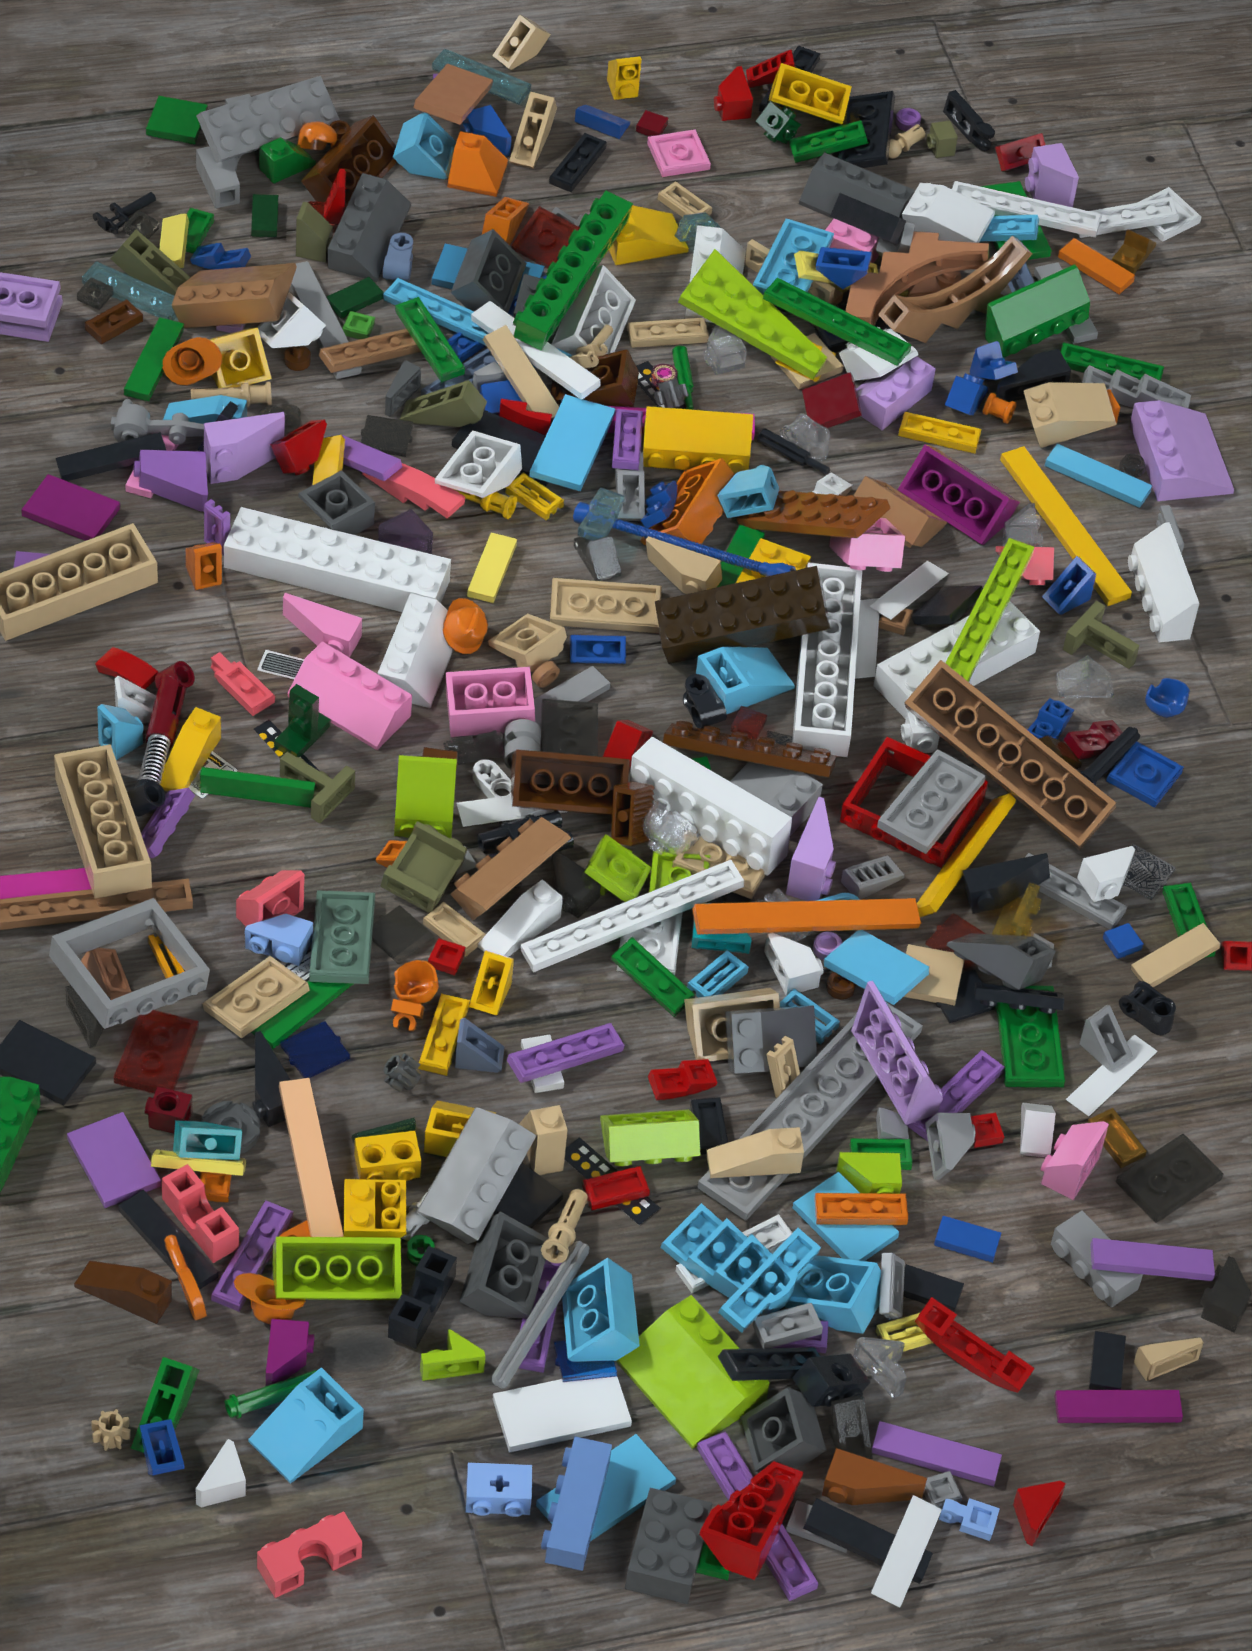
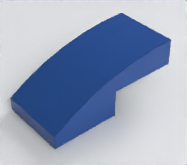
M222 243L198 246L190 261L194 265L212 270L239 268L246 266L251 258V254L248 248L225 251Z

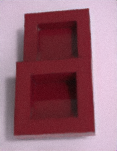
M1113 720L1093 722L1089 730L1068 732L1064 741L1078 759H1084L1102 754L1122 731Z

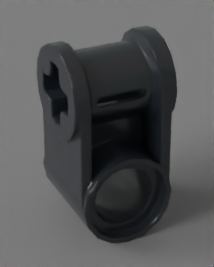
M700 674L690 675L685 681L686 692L683 694L682 701L690 713L695 726L702 729L704 726H711L725 721L727 713L724 703L717 696L709 680Z
M1145 981L1137 982L1134 990L1129 995H1124L1119 999V1006L1122 1012L1146 1027L1150 1032L1156 1035H1164L1171 1031L1176 1005L1170 998L1155 990L1149 983Z

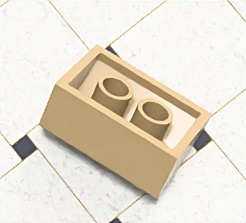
M771 988L684 999L687 1029L696 1060L709 1059V1061L728 1059L725 1011L780 1008L779 993Z

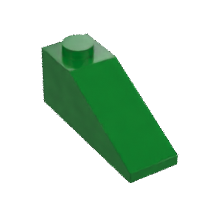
M166 1357L162 1358L131 1449L144 1453L140 1425L171 1419L174 1431L176 1430L190 1399L200 1369Z

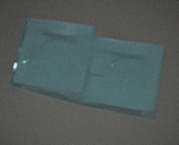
M600 487L590 502L588 514L578 527L577 536L603 544L620 513L625 496Z

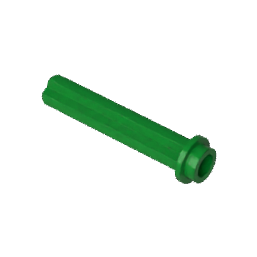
M317 1370L235 1396V1394L229 1395V1399L224 1401L228 1416L240 1419L244 1413L284 1401L297 1385Z

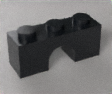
M428 1246L415 1270V1279L408 1296L402 1293L389 1316L388 1338L414 1349L418 1347L456 1277L457 1257Z

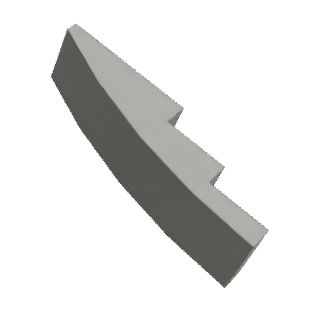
M1089 365L1084 372L1082 383H1105L1106 389L1111 390L1116 401L1128 407L1134 408V403L1160 400L1189 408L1190 394L1146 374L1139 380L1116 370L1112 376Z
M642 433L639 470L615 468L617 519L624 521H641L645 516Z

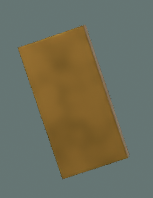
M1114 1108L1088 1119V1123L1104 1121L1109 1124L1103 1146L1120 1168L1146 1156V1149Z

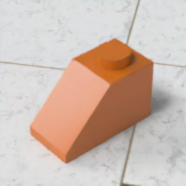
M211 542L186 548V568L195 590L222 584V547L220 543Z

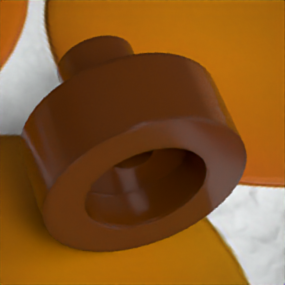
M305 346L288 347L285 350L284 363L291 370H305L310 366L311 352Z

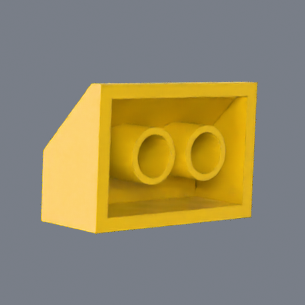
M781 63L772 85L769 100L843 124L852 86Z

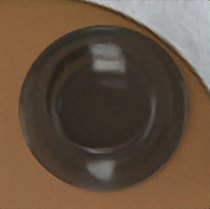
M1131 453L1127 454L1120 461L1119 470L1138 478L1145 473L1146 465L1140 455Z

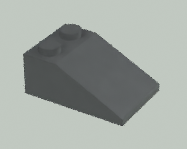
M813 1005L725 1011L729 1071L734 1074L770 1071L767 1053L770 1050L775 1052L774 1046L777 1043L782 1045L781 1039L785 1036L794 1041L799 1067L808 1066L817 1056Z

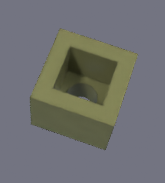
M951 121L931 123L930 133L926 136L928 148L932 149L935 158L955 156L958 136Z

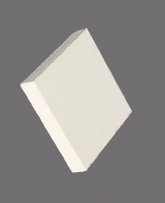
M1170 187L1139 201L1144 202L1173 197L1179 214L1178 221L1147 226L1162 242L1199 224L1201 221V216Z

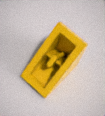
M485 950L469 1007L498 1015L512 984L513 958Z

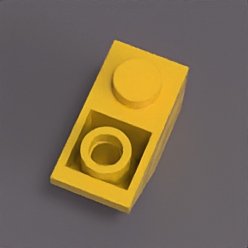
M640 56L615 59L608 62L607 82L614 100L638 97L642 61Z

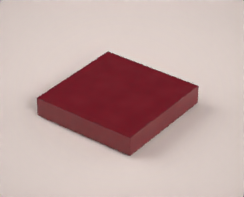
M851 372L802 390L809 427L813 434L862 416L856 385Z

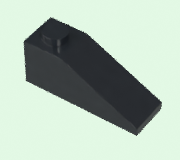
M1059 349L1035 354L1017 368V373L1007 376L998 383L996 397L1007 402L1025 399L1024 390L1049 382L1069 383L1071 369Z
M1047 853L963 870L965 893L972 914L1002 908L1049 879L1050 870Z
M258 1031L255 1033V1101L252 1102V1106L258 1118H263L267 1126L271 1127L286 1120L279 1082L291 1079L262 1032Z

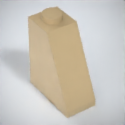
M560 1105L530 1110L519 1125L537 1135L527 1152L531 1169L539 1175L563 1171L567 1126Z

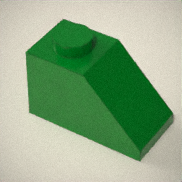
M280 137L260 146L259 169L273 184L316 165V161L303 148Z

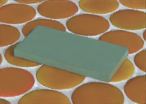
M317 890L309 982L369 984L375 893Z

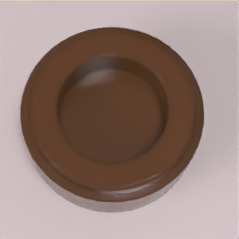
M835 972L828 976L826 989L830 996L839 1000L848 999L853 996L856 988L855 983Z

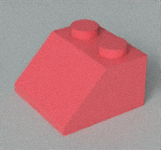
M281 870L274 876L265 878L260 885L252 890L243 892L236 899V918L247 926L282 914L295 916L304 910V873L301 870Z

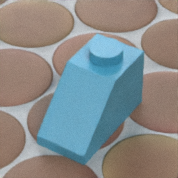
M104 704L97 707L99 744L101 746L111 744L116 760L143 745L144 726L138 717H133L124 708Z

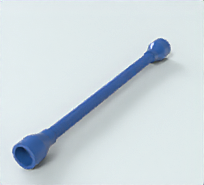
M579 502L574 510L573 520L575 523L584 526H607L644 538L649 536L731 565L759 572L760 575L766 577L796 570L795 566L785 563H761L616 519L606 513H602L595 506Z

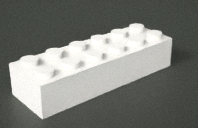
M1009 601L969 681L973 686L1036 652L1040 631L1011 601ZM969 616L877 664L873 686L905 719L907 712L910 711L906 709L904 702L940 660L946 663Z
M651 737L632 755L630 782H639L655 787L653 790L654 801L652 803L654 806L652 809L656 810L659 814L668 817L690 831L696 828L698 830L697 834L705 841L718 845L731 856H736L737 854L747 859V863L751 868L755 870L761 868L767 876L787 857L792 817L654 737Z

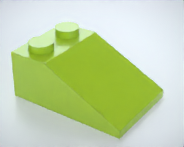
M399 755L394 836L410 838L415 824L420 822L424 825H430L438 833L452 838L457 759Z

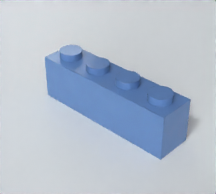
M574 1437L572 1448H565L562 1466L567 1468L565 1476L560 1474L558 1476L555 1494H560L558 1503H551L548 1521L553 1523L551 1531H544L541 1549L546 1550L545 1563L583 1571L609 1468L612 1444Z

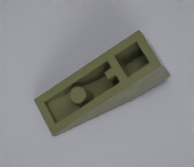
M137 229L110 258L130 277L175 297L178 287L191 278Z
M470 380L406 401L400 420L402 423L461 427L481 420L487 401Z

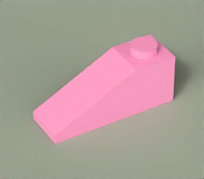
M288 593L284 594L283 615L317 646L323 641L350 658L362 636V618Z

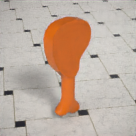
M168 1235L164 1239L165 1247L178 1275L191 1314L195 1321L202 1319L207 1314L200 1290L185 1262L176 1236Z

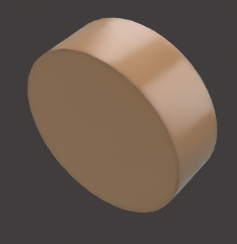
M547 661L535 670L532 680L538 687H546L555 681L560 669L553 661Z

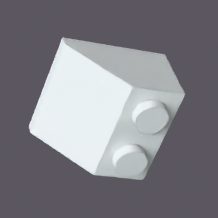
M289 292L279 321L262 322L258 326L260 337L269 346L281 348L309 345L321 336L326 325Z
M885 329V330H883V331H885V332H887V333H889V334H891V335H893V336H895V337H897V338H899V339H901V340L907 342V341L904 340L898 333H896V332L893 331L892 329ZM850 342L846 344L848 348L839 352L847 373H852L854 381L881 377L918 356L917 350L911 346L909 354L896 366Z

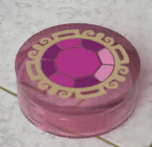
M669 364L654 366L651 371L652 384L659 388V383L676 379L678 375L676 368Z

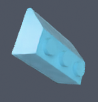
M606 1258L574 1278L562 1296L568 1359L572 1362L617 1361L638 1348L640 1344L632 1274L609 1258Z

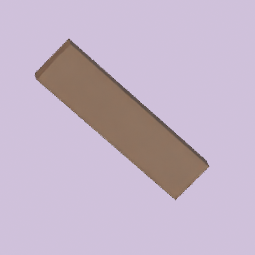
M403 329L320 349L319 356L329 371L334 373L418 353L421 350L408 330Z

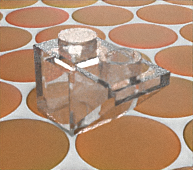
M1029 503L1005 522L1001 540L1002 546H1005L1008 539L1011 538L1034 547H1043V535L1038 534L1041 518L1040 514H1036L1035 503Z

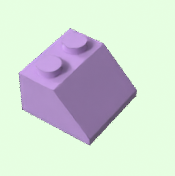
M1063 144L1033 147L1032 158L1028 162V177L1025 178L1026 190L1031 193L1033 199L1073 208L1079 176Z

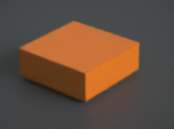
M210 1172L200 1173V1180L205 1185V1195L208 1201L229 1202L232 1175Z

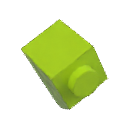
M839 1153L836 1172L841 1173L860 1193L900 1194L902 1187L900 1153Z

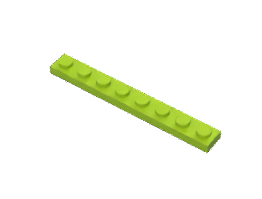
M1011 538L1008 539L946 661L949 667L968 682L1033 555L1034 546Z

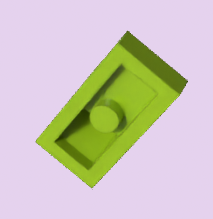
M448 1329L447 1335L448 1350L436 1349L421 1354L420 1372L422 1381L484 1373L485 1351Z

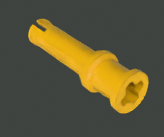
M456 490L465 496V499L480 504L483 510H492L503 514L505 519L511 518L517 505L516 496L511 495L508 497L497 491L482 498Z

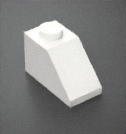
M1133 846L1083 858L1077 878L1093 902L1112 899L1119 895L1135 852Z
M775 933L767 934L764 952L785 995L787 996L794 988L799 992L818 988L820 976L823 974V966L821 960L815 958L811 948Z

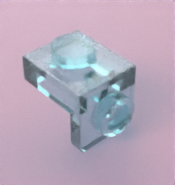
M706 212L684 215L679 222L675 237L680 242L696 239L697 225L720 228V226Z

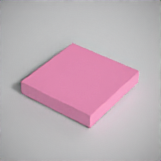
M696 129L648 137L647 144L662 177L710 170L711 163Z

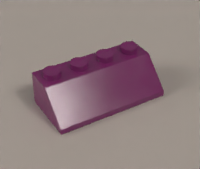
M926 444L897 489L982 545L987 543L1006 526L1020 501L939 449Z

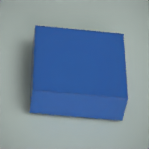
M1129 923L1104 932L1103 939L1117 959L1141 951L1143 948V942Z

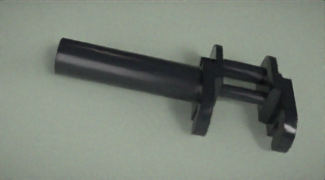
M149 192L123 208L113 202L110 204V210L112 212L115 210L114 217L108 219L96 212L93 214L94 221L98 220V225L103 230H109L116 235L119 228L131 226L128 216L155 202L156 197L152 192ZM115 220L119 221L117 224L113 223Z

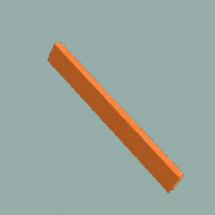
M916 898L695 904L692 909L697 935L916 929L921 924Z

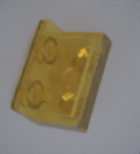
M1029 883L1022 899L1016 898L1003 907L992 934L1028 936L1033 924L1032 914L1037 916L1042 903V899L1038 898L1039 885Z

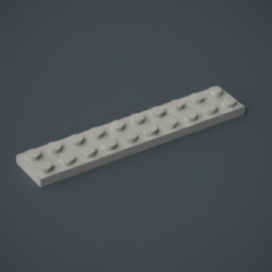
M887 1003L893 1014L899 1017L901 1028L905 1035L914 1041L921 1033L923 1025ZM856 1015L739 1139L768 1129L800 1127L804 1149L803 1159L812 1151L878 1079L851 1031ZM708 1171L699 1180L698 1189L747 1221L789 1174L710 1178V1172Z

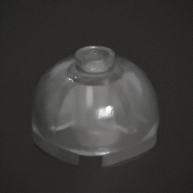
M655 801L646 813L643 821L644 834L650 840L647 844L648 847L659 855H662L663 852L670 855H679L688 851L701 837L700 833H696L698 829L677 811L667 812L664 810L667 806L666 804Z

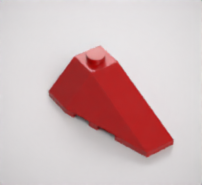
M773 1461L751 1479L750 1484L741 1491L736 1490L730 1495V1499L722 1506L718 1504L710 1511L699 1535L724 1569L752 1580L756 1579L769 1554L804 1472Z

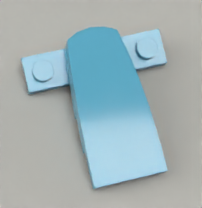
M702 1203L668 1236L660 1247L677 1262L685 1266L691 1273L698 1278L701 1277L708 1285L729 1297L718 1313L741 1333L759 1314L767 1315L777 1312L787 1304L792 1296L798 1274L821 1249L816 1242L797 1228L772 1254L753 1234L747 1237L727 1218L722 1222Z

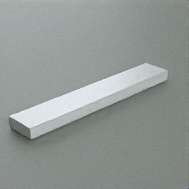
M958 181L954 182L952 190L994 210L995 215L998 216L1038 215L1039 225L1095 238L1101 223L1102 214Z
M491 301L471 314V321L488 333L507 325L512 335H514L516 328L513 325L514 318ZM516 339L532 365L581 400L600 387L599 378L547 342L543 349L539 350Z

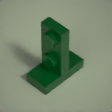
M298 684L289 692L288 727L274 740V748L284 754L289 752L295 757H301L331 725V719L319 713V697Z

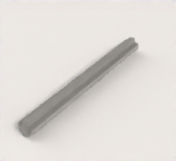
M576 1241L571 1247L567 1259L558 1268L492 1375V1383L495 1386L504 1389L510 1383L588 1256L589 1246L587 1244Z

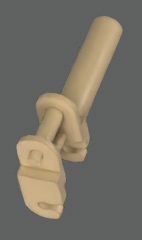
M605 325L591 344L578 347L576 355L570 358L583 368L596 367L599 363L597 356H603L608 351L604 343L612 334L613 328L610 325Z

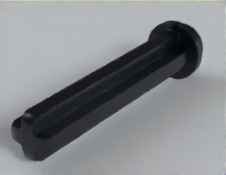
M1135 727L1126 728L1085 771H1080L1079 773L1096 786V782L1140 739L1141 735L1138 733V729Z

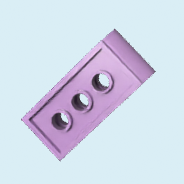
M0 272V334L49 342L63 303L62 295H58L61 289L60 282Z

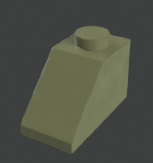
M303 202L296 219V256L326 263L328 247L333 238V226L308 202Z

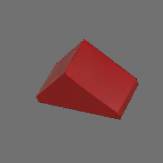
M617 720L603 757L630 759V768L632 755L650 739L653 730L630 720Z
M1055 1481L1017 1489L1013 1506L1026 1544L1033 1546L1061 1501L1066 1483Z

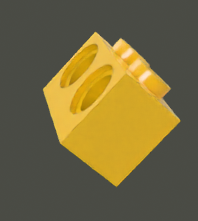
M415 1131L355 1138L354 1156L359 1179L409 1181L413 1178H420L421 1156Z

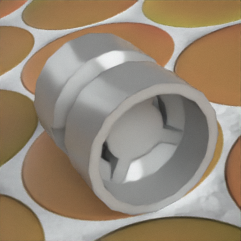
M518 719L508 723L505 727V765L510 770L512 769V755L516 749L541 751V728L534 721Z

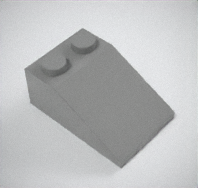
M748 762L730 781L792 817L790 836L811 815L818 797H821L823 785L804 772Z

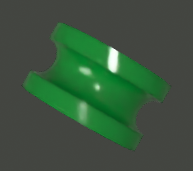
M416 1235L408 1241L407 1258L410 1263L418 1266L424 1255L418 1254L417 1247H423L424 1252H426L428 1246L435 1248L434 1242L430 1237Z

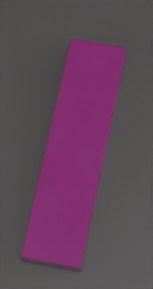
M1056 1390L1054 1395L1058 1423L1181 1422L1183 1418L1179 1390Z

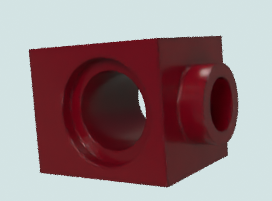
M157 1086L154 1097H148L144 1113L148 1115L149 1128L174 1134L175 1120L189 1121L193 1112L192 1095Z

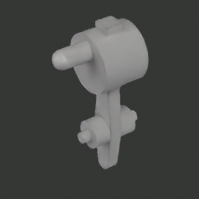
M126 399L118 409L117 416L111 419V431H114L113 435L118 442L146 436L149 433L161 432V435H168L172 443L182 444L185 442L186 437L204 436V424L189 422L188 416L183 413L174 414L172 420H150V413L147 409L133 404L130 399Z

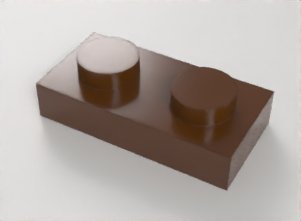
M126 299L86 321L85 330L102 345L143 322V314Z

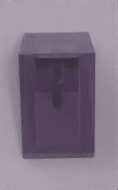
M412 509L379 525L378 541L432 554L433 532Z

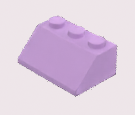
M916 356L881 377L868 379L856 389L862 413L861 417L880 430H884L932 391L935 368Z

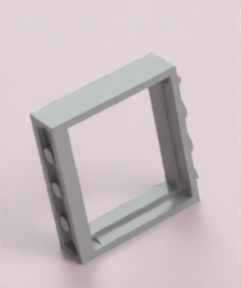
M154 898L56 934L51 939L49 957L104 1029L119 1023L123 1024L125 1021L139 1015H146L162 1006L172 1005L190 995H197L198 992L206 990L210 969ZM152 927L185 972L110 1000L77 955Z

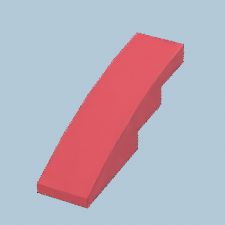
M403 463L402 468L386 481L362 472V475L402 503L409 499L424 511L431 507L447 519L465 503V496L456 490L435 484L434 477Z

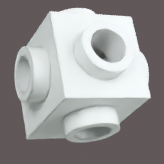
M907 712L905 724L901 725L903 741L906 742L907 746L923 753H934L937 750L940 736L914 714Z

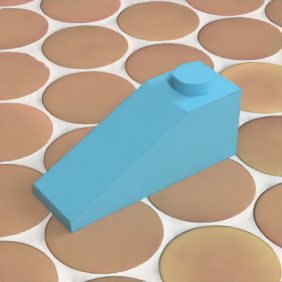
M218 395L169 403L163 420H172L174 414L183 413L188 416L189 422L201 424L215 422L230 401L238 406V410L232 419L247 417V400Z

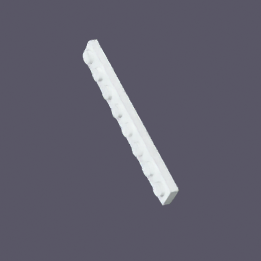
M729 860L521 944V952L532 971L536 972L689 910L695 904H703L743 888L744 879L732 860Z

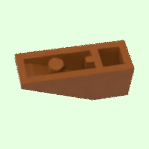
M836 1448L825 1478L822 1496L828 1497L833 1502L849 1505L908 1501L912 1499L913 1495L922 1499L927 1478Z

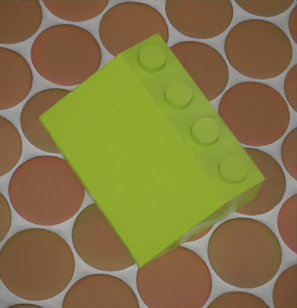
M692 1295L664 1312L639 1336L640 1346L616 1361L692 1449L696 1448L699 1442L718 1434L741 1419V1416L767 1400L770 1384L768 1380H731L718 1355L723 1349L740 1348Z

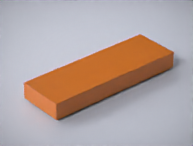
M1075 238L1059 250L1058 257L1070 265L1075 264L1080 271L1117 294L1122 293L1135 280L1133 273Z
M815 1193L816 1224L907 1225L908 1223L906 1194Z

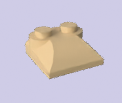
M526 614L488 640L489 646L515 659L517 667H530V672H534L543 663L559 655L564 648L563 644L567 635L565 627Z

